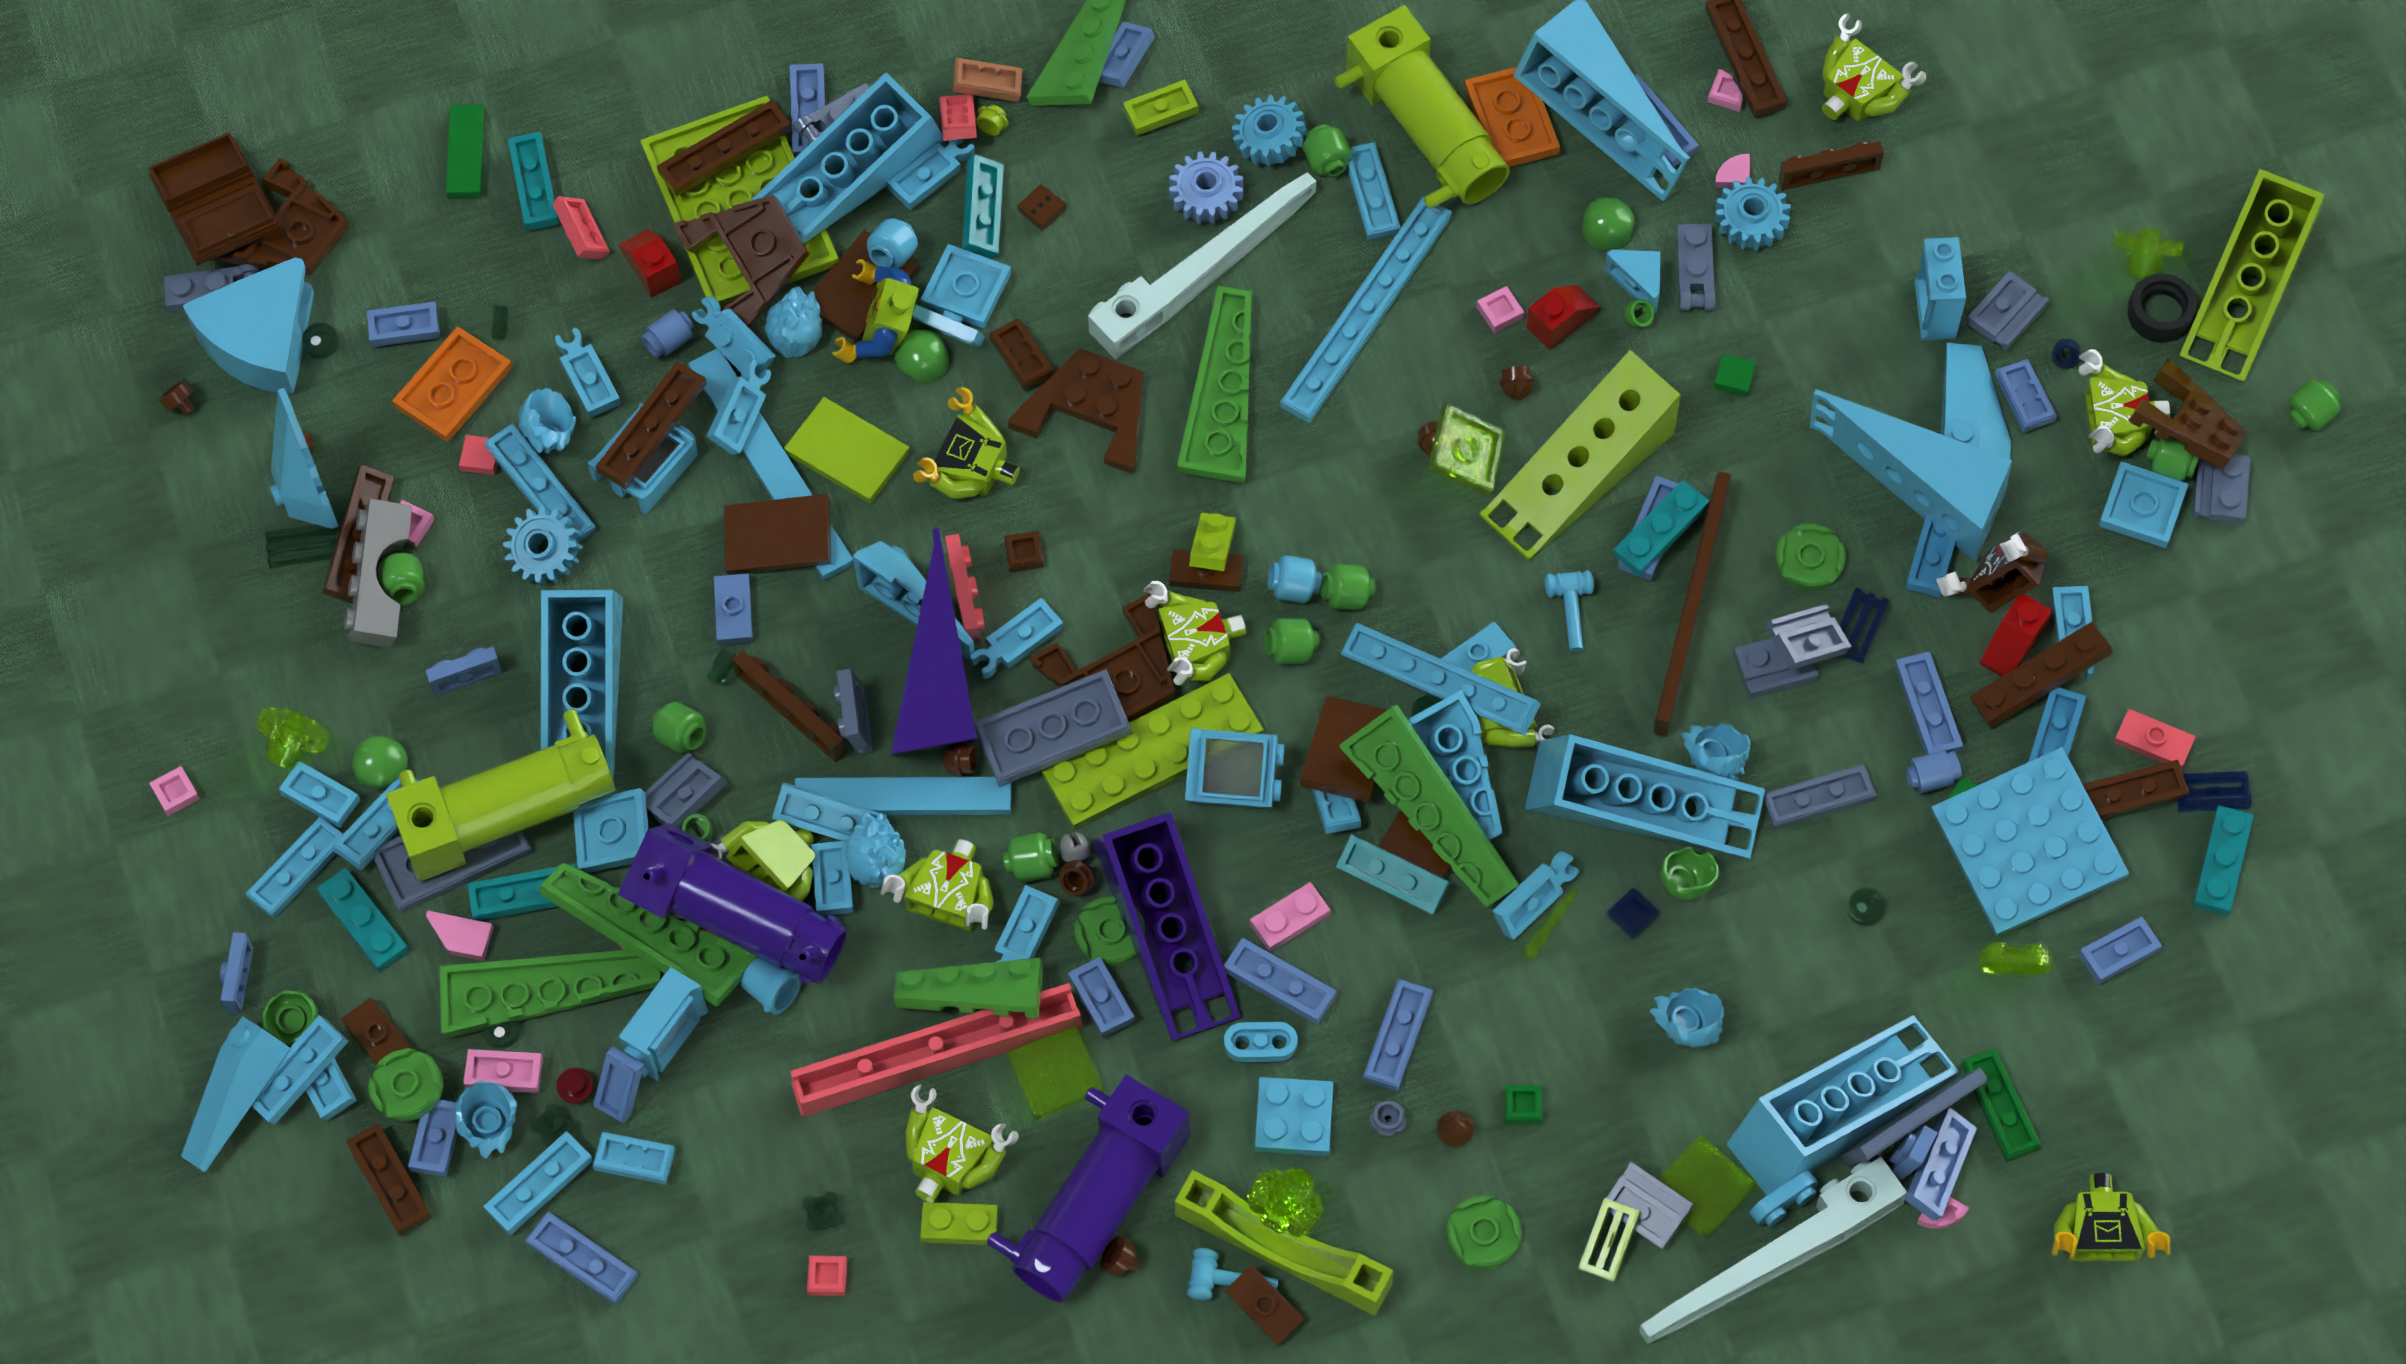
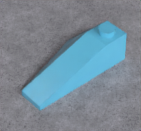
M1947 343L1940 434L2010 459L2011 439L1982 346Z
M285 388L279 389L277 392L271 473L276 484L270 486L276 505L284 504L290 518L331 529L336 528L338 523Z
M882 541L858 550L853 555L858 588L917 626L926 580L910 561L908 555L897 546L890 547ZM955 618L961 654L970 660L971 654L975 651L974 642Z
M1462 690L1409 718L1408 721L1484 834L1491 840L1503 833L1494 790H1492L1487 769L1489 765L1487 756L1484 755L1480 736L1482 733L1480 723Z
M242 1016L237 1025L231 1029L227 1039L220 1048L181 1157L203 1172H206L291 1048Z

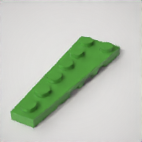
M1219 285L1217 287L1177 463L1178 473L1245 484L1252 291Z
M1398 705L1388 709L1339 745L1341 750L1368 779L1372 778L1385 792L1384 796L1392 805L1396 804L1409 818L1408 822L1416 831L1420 830L1433 844L1434 851L1451 865L1453 871L1486 907L1491 906L1519 886Z
M562 863L540 885V895L664 974L672 967L701 985L704 999L716 1007L741 982L742 976L749 964L758 958L721 937L700 929L699 926L688 920L684 922L671 915L661 918L618 896L620 888H615L607 882L565 863Z
M628 950L440 966L441 1034L443 1039L653 989L662 979V972Z

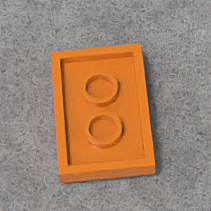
M1517 67L1464 81V88L1474 116L1490 135L1491 144L1509 167L1560 154V145L1544 102L1513 76Z
M457 326L397 394L392 403L395 409L448 443L512 370L513 365L509 359Z

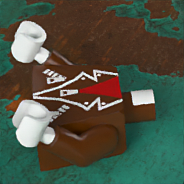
M2018 532L2008 540L1990 549L1972 578L1959 579L1957 573L1952 572L1945 575V577L1936 579L1943 597L1955 593L1974 596L1990 613L2040 584L2044 565L2048 560V552L2040 541L2032 539L2025 532Z

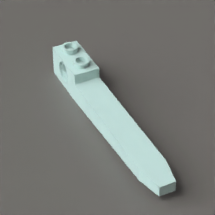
M1307 172L1285 185L1151 285L1142 276L1132 283H1125L1119 288L1115 296L1107 302H1100L1093 307L1088 315L1089 333L1116 360L1171 319L1289 219L1316 192V180ZM1124 313H1129L1133 315L1129 318L1120 317V315Z
M1882 1157L1873 1162L1866 1160L1859 1163L1850 1171L1852 1175L1841 1182L1838 1178L1833 1179L1820 1189L1821 1194L1816 1205L1819 1213L1675 1301L1641 1324L1639 1333L1646 1343L1649 1344L1689 1325L1843 1243L1902 1206L1907 1191ZM1861 1191L1867 1195L1869 1200L1857 1202L1851 1197L1850 1193Z

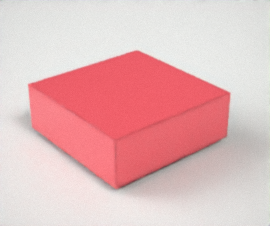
M465 436L459 463L460 471L495 475L497 462L484 445V442L490 438Z
M809 1255L807 1294L809 1296H845L847 1256Z

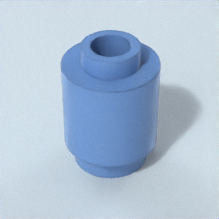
M672 309L645 329L646 333L641 336V340L655 358H659L661 355L667 356L693 337L691 329L694 328V325L685 312L681 311L678 313Z
M1945 750L1912 758L1910 759V767L1905 768L1910 788H1916L1919 794L1952 786L1954 781L1962 779L1960 763L1954 751L1946 753Z

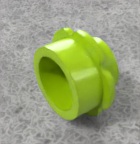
M990 105L987 108L982 106L978 109L979 116L976 119V124L984 133L990 136H997L1008 126L1006 113L999 106Z

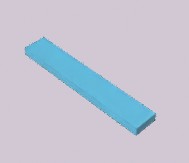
M1359 623L1355 624L1341 652L1344 658L1441 700L1462 690L1475 715L1523 736L1526 735L1541 705L1535 699Z
M995 777L795 778V786L885 815H1011V783L999 787Z

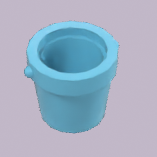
M758 957L746 968L741 979V987L763 1005L764 1012L779 1015L796 998L801 986V980H799L800 975L790 969H781Z

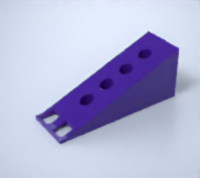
M939 528L932 529L934 546L891 755L977 739Z
M1169 812L1103 834L1092 840L1091 843L1111 892L1116 899L1117 907L1134 949L1137 951L1138 959L1171 1041L1241 1017L1172 813ZM1138 853L1144 854L1149 859L1148 869L1143 868L1139 864ZM1151 886L1161 890L1163 894L1161 904L1155 903L1150 898L1149 891ZM1135 907L1138 908L1144 919L1145 934H1143ZM1164 920H1170L1176 926L1177 933L1173 939L1167 938L1162 933L1161 925ZM1181 953L1189 958L1191 966L1187 973H1179L1174 968L1173 960L1176 954ZM1223 994L1231 1015L1228 1018L1213 1022L1204 1000ZM1189 1006L1196 1022V1028L1179 1034L1176 1031L1170 1012Z

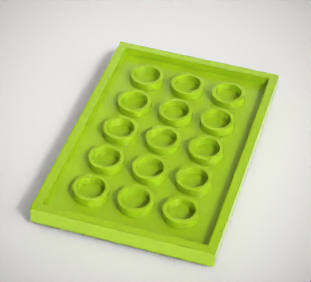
M768 95L640 140L641 147L673 223L682 220L690 221L700 218V215L710 212L718 213L732 209V206L751 201L795 159L786 136L783 135L675 197L658 174L657 165L769 102ZM810 191L806 193L805 198H812ZM826 229L804 243L810 255L786 284L831 269L835 263L839 262ZM720 235L692 253L683 244L704 296L714 297L719 302L720 308L725 307L750 290V286Z

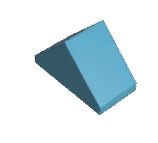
M1611 249L1606 254L1604 271L1635 300L1645 299L1649 301L1653 306L1654 313L1657 312L1660 292V252Z

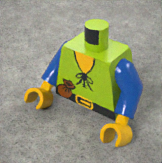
M862 259L856 261V264L863 266V270L859 275L852 274V277L868 285L873 284L875 281L877 283L873 291L861 341L854 345L844 337L837 338L834 343L841 347V349L837 352H832L835 357L849 364L857 356L859 358H869L894 354V350L900 345L909 330L919 288L911 285V279L905 271L890 267H877Z

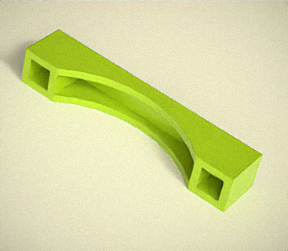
M1194 1170L1191 1171L1175 1200L1176 1217L1373 1316H1376L1392 1286V1269L1360 1253L1327 1245L1292 1230L1257 1210L1226 1186Z

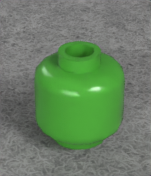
M1327 124L1316 126L1307 133L1306 139L1303 142V153L1311 169L1318 175L1338 176L1346 170V165L1352 158V150L1343 132L1337 127Z
M2310 379L2288 399L2291 409L2288 416L2301 430L2307 427L2313 431H2319L2340 412L2339 401H2341V396L2326 380L2322 379L2319 382Z
M2169 436L2166 441L2161 438L2159 441L2152 439L2146 459L2152 461V472L2184 481L2187 476L2193 477L2199 457L2185 451V443Z
M394 553L385 557L377 566V580L380 587L387 596L399 603L400 606L413 603L424 592L423 568L415 556L407 553Z
M1337 563L1322 575L1321 596L1323 600H1327L1328 605L1333 609L1358 611L1365 607L1368 599L1374 597L1375 580L1374 578H1369L1367 569L1362 565Z
M1304 618L1276 619L1271 627H1268L1265 631V652L1268 656L1272 657L1274 662L1281 665L1305 664L1311 659L1313 652H1316L1319 648L1318 632L1312 630L1311 624Z
M671 702L665 705L653 717L652 732L654 739L675 753L686 754L698 749L706 737L704 717L698 711L681 702Z
M1035 832L1014 837L1009 842L1008 852L1003 853V861L1008 874L1013 873L1018 881L1028 883L1049 878L1054 873V868L1059 866V853L1054 839H1048L1045 834Z

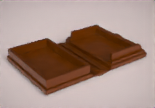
M230 132L148 167L151 173L149 176L197 266L282 229L281 223Z

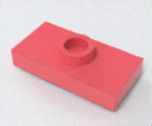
M964 94L939 97L943 141L977 138L973 95Z
M558 196L552 205L577 256L604 260L610 251L585 200Z
M2128 708L2114 743L2160 763L2179 760L2182 770L2196 736Z

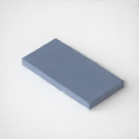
M1107 669L974 722L975 729L999 787L1133 733Z
M522 830L463 852L466 865L421 882L417 880L401 836L383 844L373 859L401 914L533 852Z
M1981 1068L1956 1078L1840 1156L1845 1164L1850 1167L1869 1160L1987 1082L1986 1079L1988 1078Z

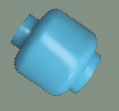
M895 218L886 219L881 222L867 240L869 257L878 267L883 266L896 269L902 267L914 254L918 246L917 237L912 227L908 223Z
M1283 555L1277 562L1271 563L1267 587L1273 591L1274 597L1280 601L1305 604L1310 600L1313 593H1319L1322 575L1320 572H1316L1315 563L1311 559Z

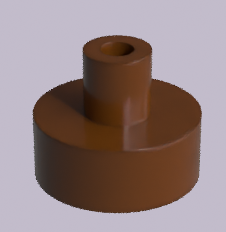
M183 378L171 386L158 401L167 411L177 406L186 415L195 408V405L188 398L194 391V388Z
M1121 1236L1111 1240L1101 1257L1100 1266L1102 1270L1115 1277L1123 1275L1126 1271L1135 1273L1140 1266V1260L1135 1258V1245Z

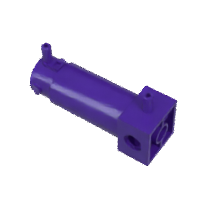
M670 823L647 830L618 892V896L661 918L676 914L781 969L787 967L800 974L799 980L804 983L820 984L824 981L836 963L848 933V929L843 927L838 918L830 915L824 918L815 913L813 907L710 855L713 845Z
M1125 1074L1111 1097L1094 1087L1089 1088L1086 1092L1085 1100L1102 1109L1097 1116L1099 1132L1033 1230L1028 1229L1018 1245L996 1232L991 1233L987 1239L988 1246L1010 1258V1261L1014 1263L1012 1270L1021 1281L1042 1296L1058 1303H1064L1084 1272L1091 1270L1153 1175L1157 1174L1162 1178L1164 1177L1191 1136L1189 1111Z

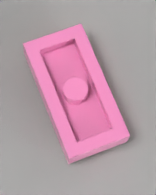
M1309 882L1251 918L1250 926L1271 953L1329 917L1331 909L1312 883Z
M468 1049L464 1087L466 1089L477 1081L483 1080L484 1082L499 1083L509 1092L539 1093L543 1056L541 1053Z

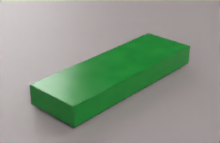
M484 104L450 105L446 195L448 199L482 198L485 130Z
M1997 1048L1962 1059L1961 1066L1965 1074L1981 1068L1988 1078L1986 1079L1987 1082L1974 1089L1973 1092L2005 1162L2039 1151L2042 1145Z

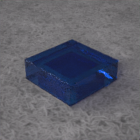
M1632 888L1608 910L1607 916L1634 940L1659 916L1660 911L1636 889Z

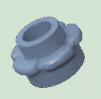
M1383 1101L1374 1107V1113L1370 1115V1124L1373 1129L1378 1130L1380 1135L1386 1137L1393 1136L1395 1132H1401L1406 1126L1405 1111L1396 1102ZM1390 1116L1392 1120L1386 1122L1385 1117Z

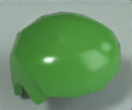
M1600 197L1592 201L1583 215L1581 232L1589 245L1599 250H1616L1624 247L1629 242L1634 228L1635 217L1627 203L1614 197Z
M926 329L909 331L900 345L894 350V359L900 372L903 375L911 376L919 384L938 380L947 372L951 361L942 338Z
M371 736L362 741L354 751L351 767L356 782L359 785L364 784L372 787L377 791L388 788L399 778L400 772L407 770L408 757L406 750L396 740L387 736Z
M1692 847L1670 852L1660 864V882L1672 896L1680 900L1701 899L1718 879L1719 866L1713 855L1709 852L1699 855L1692 850Z
M291 990L281 991L277 996L270 999L262 1013L264 1030L287 1046H292L318 1017V1009L314 1001L304 992Z

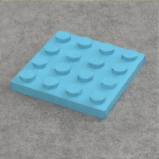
M2063 747L1931 807V812L1996 938L2129 876L2121 856Z

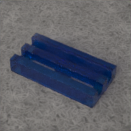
M1856 587L1840 623L1844 634L1858 602L1864 603V606L1849 639L1852 647L1846 654L1841 656L1863 664L1886 611L1889 599L1882 597V600L1875 598L1876 594L1869 592L1867 595L1862 593L1863 589ZM1872 606L1877 608V612L1858 653L1853 651Z
M2247 771L2183 774L2186 785L2241 783V787L2216 786L2188 789V797L2178 799V812L2216 811L2218 805L2235 810L2250 809L2252 805ZM2209 797H2230V798H2209ZM2189 798H2209V799H2189Z

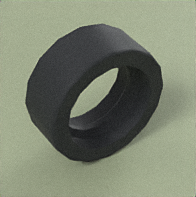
M2157 273L2146 276L2136 284L2131 294L2127 317L2131 327L2141 337L2152 342L2166 343L2174 341L2187 333L2196 312V297L2192 288L2183 279L2172 274ZM2152 294H2165L2174 298L2180 304L2182 314L2178 320L2158 322L2150 318L2143 311L2142 301L2146 296Z

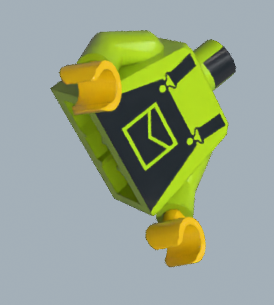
M965 387L956 389V393L962 397V404L952 397L948 399V406L954 411L962 410L964 412L963 416L957 415L935 461L926 457L917 462V465L922 467L925 472L918 470L913 473L914 480L918 483H924L929 480L930 486L951 499L967 498L976 495L986 496L989 494L995 480L1014 485L1019 475L1020 466L1005 461L1007 450L1003 435L976 404L971 405L973 395L969 389Z
M2108 1173L2090 1175V1192L2078 1193L2074 1202L2065 1205L2053 1226L2054 1243L2051 1253L2057 1256L2058 1250H2065L2068 1252V1261H2140L2145 1251V1245L2147 1246V1256L2149 1258L2155 1257V1250H2163L2167 1256L2170 1255V1236L2158 1230L2143 1207L2134 1202L2130 1192H2113L2112 1176Z

